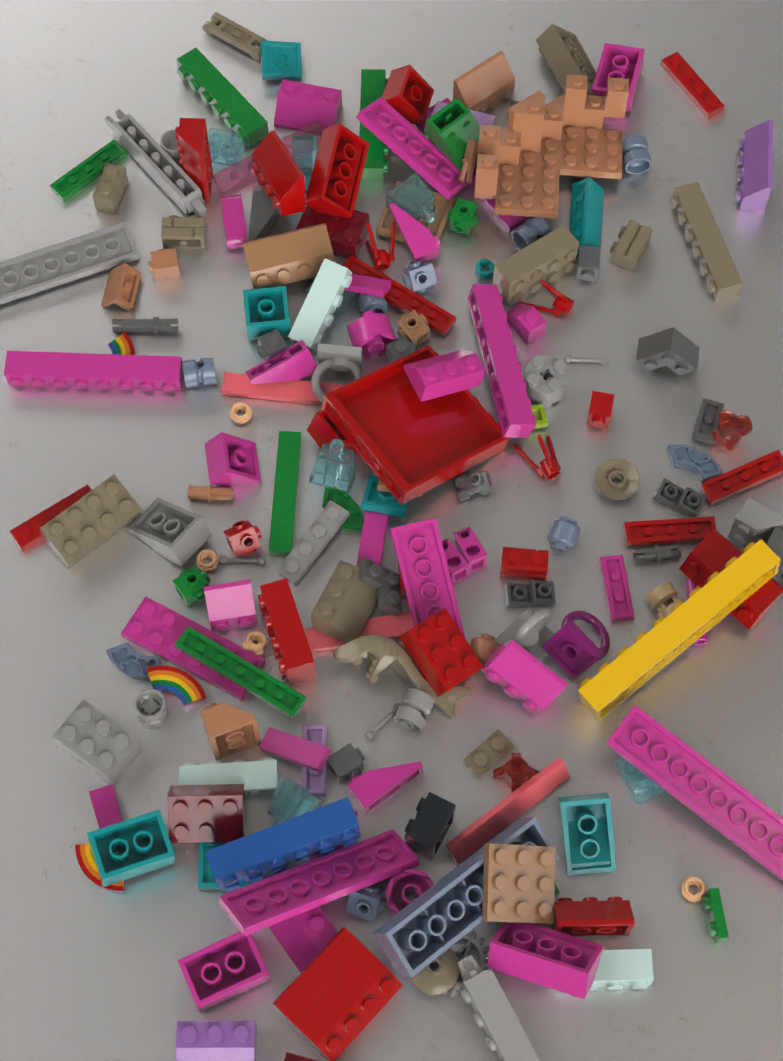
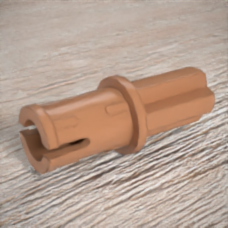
M473 140L467 142L465 156L461 160L463 165L459 178L460 182L464 183L467 174L466 183H472L474 168L477 166L476 159L479 142Z
M209 484V486L189 485L188 500L200 499L208 500V502H211V500H232L233 488L212 487V484Z

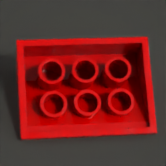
M343 927L273 1002V1005L321 1056L329 1061H335L403 985L376 956Z

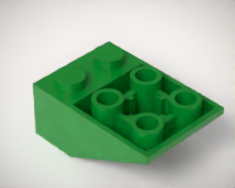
M456 98L426 120L424 134L461 172L463 165L461 160L464 159L467 142L472 140L479 142L480 126L471 111Z

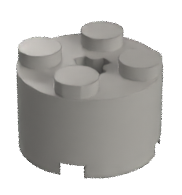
M536 355L527 364L524 380L526 381V392L531 399V403L535 405L543 404L544 407H548L563 399L568 382V370L564 361L553 356Z

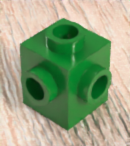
M458 198L454 209L450 208L448 212L449 229L456 233L469 235L472 227L476 228L479 216H477L478 203Z
M196 566L183 570L177 578L172 580L175 591L187 607L196 601L199 602L205 599L204 587L209 586L211 582L204 570L200 572Z

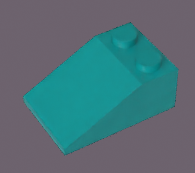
M607 793L558 797L567 875L617 871L609 795Z

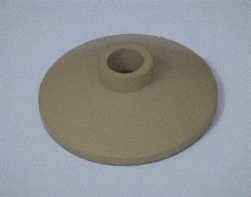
M614 458L606 460L597 468L595 484L598 490L606 497L621 500L632 496L637 491L640 484V475L632 463L624 459ZM617 480L620 484H614L613 481Z
M450 948L431 962L439 965L438 970L432 971L429 968V964L411 978L413 984L420 991L430 995H439L449 991L456 984L460 974L457 965L459 960Z

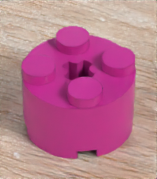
M373 310L364 312L361 318L347 325L352 346L362 347L363 359H371L370 355L376 353L378 357L385 355L386 345L396 340L388 316L375 313Z
M406 869L390 880L387 886L386 903L389 914L392 917L412 902L408 900L410 894H415L416 899L434 885L425 872L418 869Z

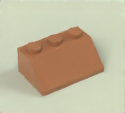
M499 51L455 79L453 100L458 98L468 109L482 113L488 108H493L502 99L510 97L514 92L515 77L504 53Z
M213 703L200 711L205 732L216 760L261 743L255 715L225 703Z

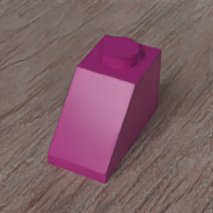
M519 303L506 311L507 322L527 346L545 336L547 322L534 306Z

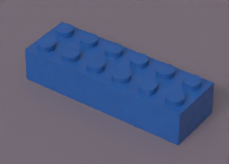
M346 797L208 850L206 855L220 890L230 892L238 889L240 884L244 882H257L264 878L263 875L270 872L274 874L283 872L287 869L288 865L293 863L298 865L306 863L311 859L310 856L317 853L326 855L334 851L333 847L342 844L343 846H350L356 843L361 835L349 798Z

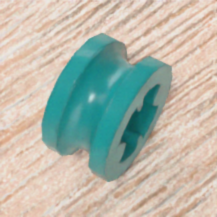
M480 259L476 263L475 274L478 279L489 280L493 277L494 263L491 260ZM483 267V269H485V267H487L489 269L488 272H486V270L485 272L481 271V268Z

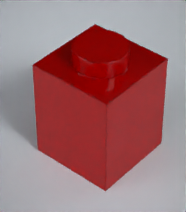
M592 391L587 424L596 428H608L614 394Z

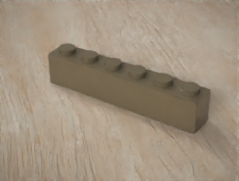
M695 182L674 187L673 196L670 198L671 206L673 209H676L678 222L681 226L683 225L686 241L690 242L693 257L699 263L700 273L702 276H705L708 292L712 293L715 301L739 295L743 283L699 183Z

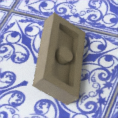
M497 729L463 760V763L480 780L514 749V745Z

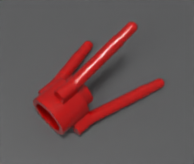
M367 222L366 227L370 242L367 240L365 243L373 261V267L378 271L387 270L391 267V262L395 261L396 222H392L389 253L385 249L377 248L371 225Z
M540 280V283L547 290L557 296L552 304L555 309L522 301L519 302L534 306L536 310L560 317L561 314L568 315L575 301L561 294L544 280Z
M537 435L545 459L539 463L540 467L517 444H513V448L536 471L539 478L544 476L545 480H551L561 473V467L557 461L550 436H546L549 455L541 435Z

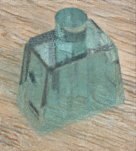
M414 173L386 195V207L389 210V204L394 203L418 221L423 218L428 223L434 221L437 213L433 211L435 197L417 173Z
M333 439L330 444H323L309 482L350 493L356 479L354 452L345 449L342 440Z
M282 775L267 813L276 818L272 825L274 826L320 808L325 800Z

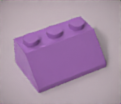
M177 1021L176 1061H256L255 1021Z

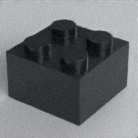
M431 792L428 793L426 799L424 797L420 799L416 807L415 820L412 818L409 820L404 831L406 832L404 837L406 844L413 852L433 861L454 821L456 805Z

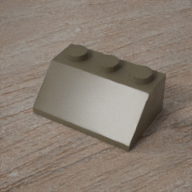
M339 561L311 613L313 630L346 642L360 636L378 601V594L376 588L360 581L358 566Z

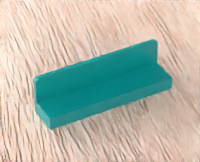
M590 177L572 184L569 231L577 239L580 246L601 247L604 189Z

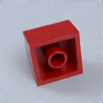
M409 64L391 71L382 98L411 124H418L425 120L434 89Z

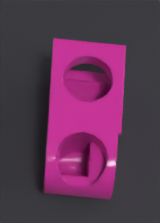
M467 527L452 533L457 550L469 563L470 574L486 568L487 553L472 528Z
M446 538L442 540V545L452 585H455L470 576L469 563L453 543Z

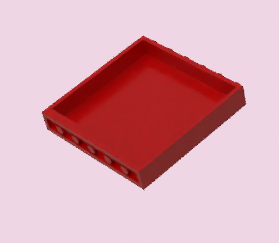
M429 345L326 394L321 407L323 412L401 505L504 451L509 438L503 437L501 427L494 420L493 416L484 409L479 400L468 389L423 402L420 401L403 366L439 356Z

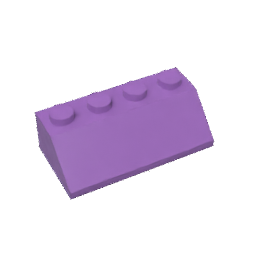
M773 120L765 121L746 130L743 139L738 141L737 151L741 152V156H738L737 168H740V172L737 174L736 184L740 185V189L737 190L736 202H739V211L761 213L765 211L772 190Z

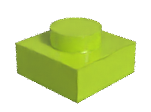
M543 404L531 406L532 414L536 417L534 429L547 427L548 421Z

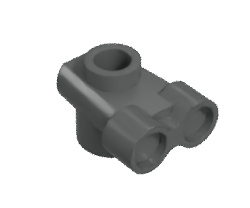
M488 471L475 472L468 476L463 474L455 477L457 496L461 502L471 499V495L476 493L486 495L492 488Z

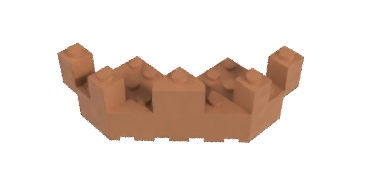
M567 74L565 92L560 97L545 105V94L539 90L508 109L507 127L501 130V126L480 125L474 198L495 199L494 214L557 219L560 175L621 179L622 131L604 130L602 126L604 117L625 118L629 95V79L608 77L605 97L586 95L587 76Z

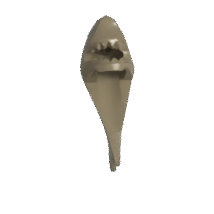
M371 634L360 636L332 651L333 657L337 661L351 663L356 667L363 663V658L369 660L371 664L367 666L368 670H366L365 675L368 677V681L372 683L379 679L378 674L387 667H390L409 687L430 695L435 700L434 705L450 719L455 717L456 701L472 693L470 688L460 685L437 697L404 644H400L384 635Z

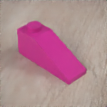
M394 203L389 204L390 211L414 260H420L421 262L429 261L439 256L441 244L437 235L432 236L430 230Z
M301 340L245 372L252 384L291 381L311 376L317 364L304 341Z
M414 762L370 770L362 775L360 773L356 774L349 780L347 785L348 793L366 815L422 774L423 764L421 762Z

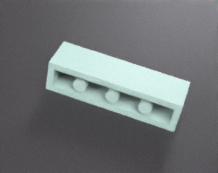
M326 258L324 259L288 335L290 339L295 342L303 340L308 348L315 351L318 343H323L325 338L323 334L326 328L330 327L333 322V313L336 307L338 308L342 303V294L345 288H348L351 284L352 272L348 268Z
M269 757L259 758L258 761L236 759L232 763L215 760L209 762V764L202 765L198 762H188L185 766H179L180 785L244 784L245 797L279 795L277 760H272Z
M652 949L603 950L590 990L597 989V986H607L609 990L622 989V985H632L633 989L648 988V985H651L654 980Z

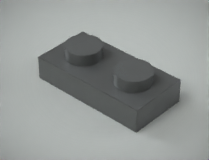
M703 398L691 439L713 445L724 403Z

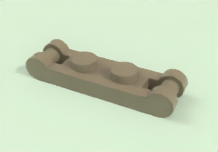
M217 12L211 16L210 21H207L202 26L207 34L219 37L251 55L256 61L261 59V40L268 41Z

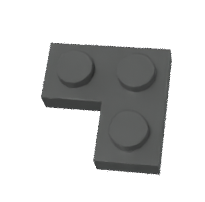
M367 558L359 561L360 581L377 589L378 608L394 616L400 614L402 606L399 574Z

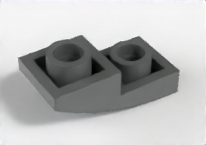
M664 478L652 499L676 511L696 517L706 497L688 486L683 489Z
M531 580L529 584L506 583L504 586L506 608L539 607L555 604L553 581Z

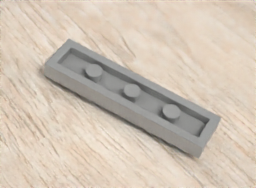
M330 500L277 569V573L283 578H287L289 582L296 586L349 517V511Z

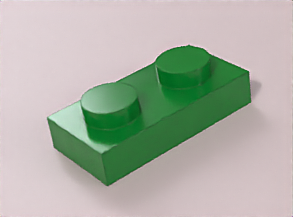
M719 888L708 889L705 897H703V908L705 912L709 913L710 922L707 924L710 937L714 938L715 944L725 943L729 935Z

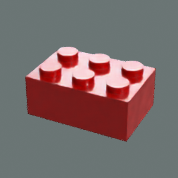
M445 607L399 636L437 697L448 692L484 668Z

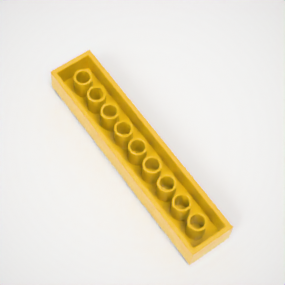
M762 539L756 544L754 542L748 544L743 550L744 554L739 558L735 556L725 564L726 568L719 573L717 571L707 579L708 583L704 587L700 588L698 586L689 594L690 598L684 603L678 602L671 609L672 613L666 618L662 616L652 625L653 629L648 633L644 631L639 634L634 640L635 643L630 648H627V646L622 648L616 654L617 658L613 662L604 663L598 669L599 673L592 679L588 677L579 685L578 693L581 703L598 722L778 573L781 559Z

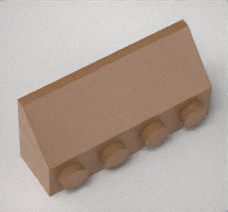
M325 223L242 243L253 289L271 288L317 276L325 258L335 262Z

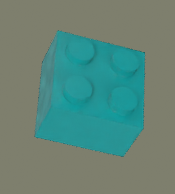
M286 286L243 290L248 341L258 340L257 338L275 329L278 330L282 337H288L291 330Z

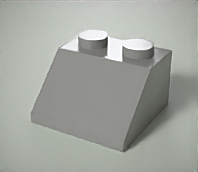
M748 498L736 516L727 538L731 539L734 544L746 547L751 542L756 544L760 539L767 544L775 526L783 529V516Z

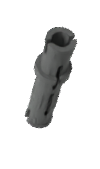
M178 318L113 319L112 325H121V327H112L113 333L153 332L154 334H159V332H178L179 326H170V324L179 323Z

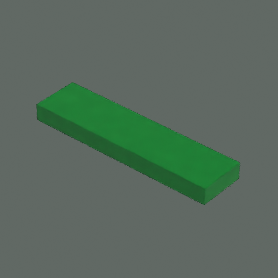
M113 139L53 182L50 188L64 202L103 173L105 164L116 165L127 157V151Z

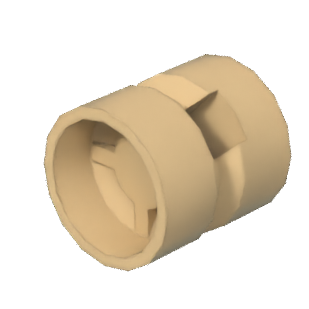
M671 582L658 586L646 597L653 610H658L657 616L659 618L662 616L666 618L672 613L671 609L678 602L684 603L682 598H677L678 592Z

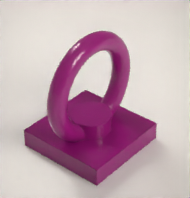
M577 610L568 613L564 617L561 628L541 647L575 680L596 661L606 656L610 648V638L605 626L598 618L588 612ZM583 620L592 625L600 637V648L573 621Z

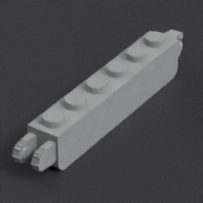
M119 109L115 111L118 119L116 122L110 116H107L105 122L113 131L117 141L186 215L193 212L197 216L206 217L207 209L203 205L205 201L202 198V192L199 187L131 114L125 115Z
M472 955L457 962L463 980L460 983L463 988L460 990V993L467 1004L471 1003L475 1010L472 1014L479 1028L483 1026L488 1035L485 1037L486 1043L492 1052L496 1050L500 1058L499 1061H540L494 972L489 970L483 971Z

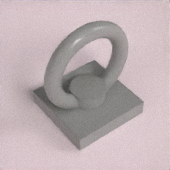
M318 343L319 365L312 374L311 386L315 396L323 403L326 394L320 386L322 373L327 368L339 372L351 370L355 380L363 377L361 371L363 370L362 347Z
M542 608L533 614L526 609L495 641L502 645L513 640L541 662L548 655L541 646L554 635L546 627L551 615L549 609Z

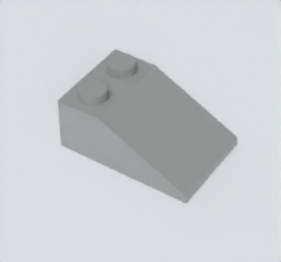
M158 497L128 527L132 534L167 560L183 566L212 536L202 516Z

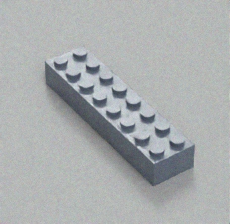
M520 817L488 842L553 847L535 817ZM484 846L372 933L398 976L414 977L482 922ZM555 851V862H557L560 858Z

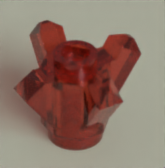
M723 410L718 413L720 422L717 430L713 431L711 436L716 440L720 438L725 439L727 443L724 446L728 451L735 449L745 435L751 433L752 422L748 416L736 415Z
M511 753V759L505 765L493 770V778L505 779L511 785V793H513L526 780L531 779L539 771L530 767L521 757V753Z

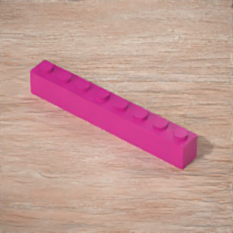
M473 284L467 300L503 437H529L536 426V417L532 414L531 399L526 392V381L522 377L521 363L518 362L516 355L517 348L512 341V330L508 326L507 312L502 304V294L499 293L497 285Z
M7 351L4 376L8 384L13 386H22L23 384L36 387L53 385L58 388L76 386L82 389L98 387L100 389L120 388L123 390L139 388L145 391L163 389L172 392L182 390L183 364L182 357Z

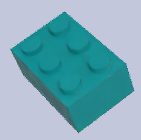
M160 810L87 833L88 842L103 887L175 863V854Z

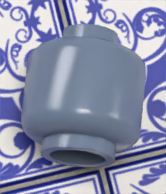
M360 294L357 305L362 314L373 310L375 313L386 314L388 304L385 297Z
M560 516L559 519L552 521L547 535V539L553 544L552 548L565 552L566 548L575 547L580 533V528L576 525L577 521L564 516Z

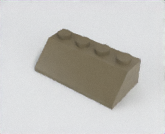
M552 24L536 39V42L539 45V52L547 60V67L555 75L556 83L561 86L562 94L565 92L568 74L587 76L586 95L594 96L592 86L596 71L577 36Z

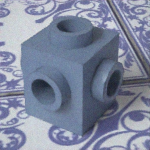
M420 260L412 261L408 264V267L403 268L404 275H402V280L405 287L416 293L425 292L429 286L438 284L433 264L427 260L422 262Z
M375 883L351 893L346 912L357 915L361 919L374 921L378 912L383 913L387 899L383 898L385 888Z

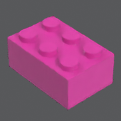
M237 932L177 960L200 1013L270 981L268 971L251 934L244 936L241 932Z

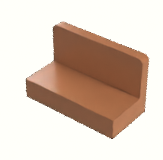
M126 263L110 270L101 306L107 307L115 303L127 311L133 309L141 272Z

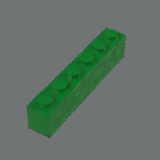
M197 48L176 59L178 65L177 73L180 78L185 79L190 88L200 94L205 104L208 103L215 115L220 116L226 126L236 132L241 142L244 141L251 147L269 134L268 122Z
M361 69L360 111L383 96L389 79L386 78V70ZM360 122L359 137L370 143L361 181H383V173L388 172V160H384V156H388V146Z

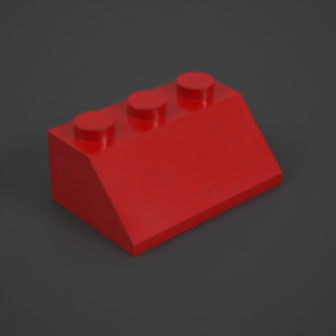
M586 897L582 899L583 901H573L572 898H559L557 902H554L553 930L571 936H629L635 925L630 901L622 900V897H609L607 901H598L596 897Z

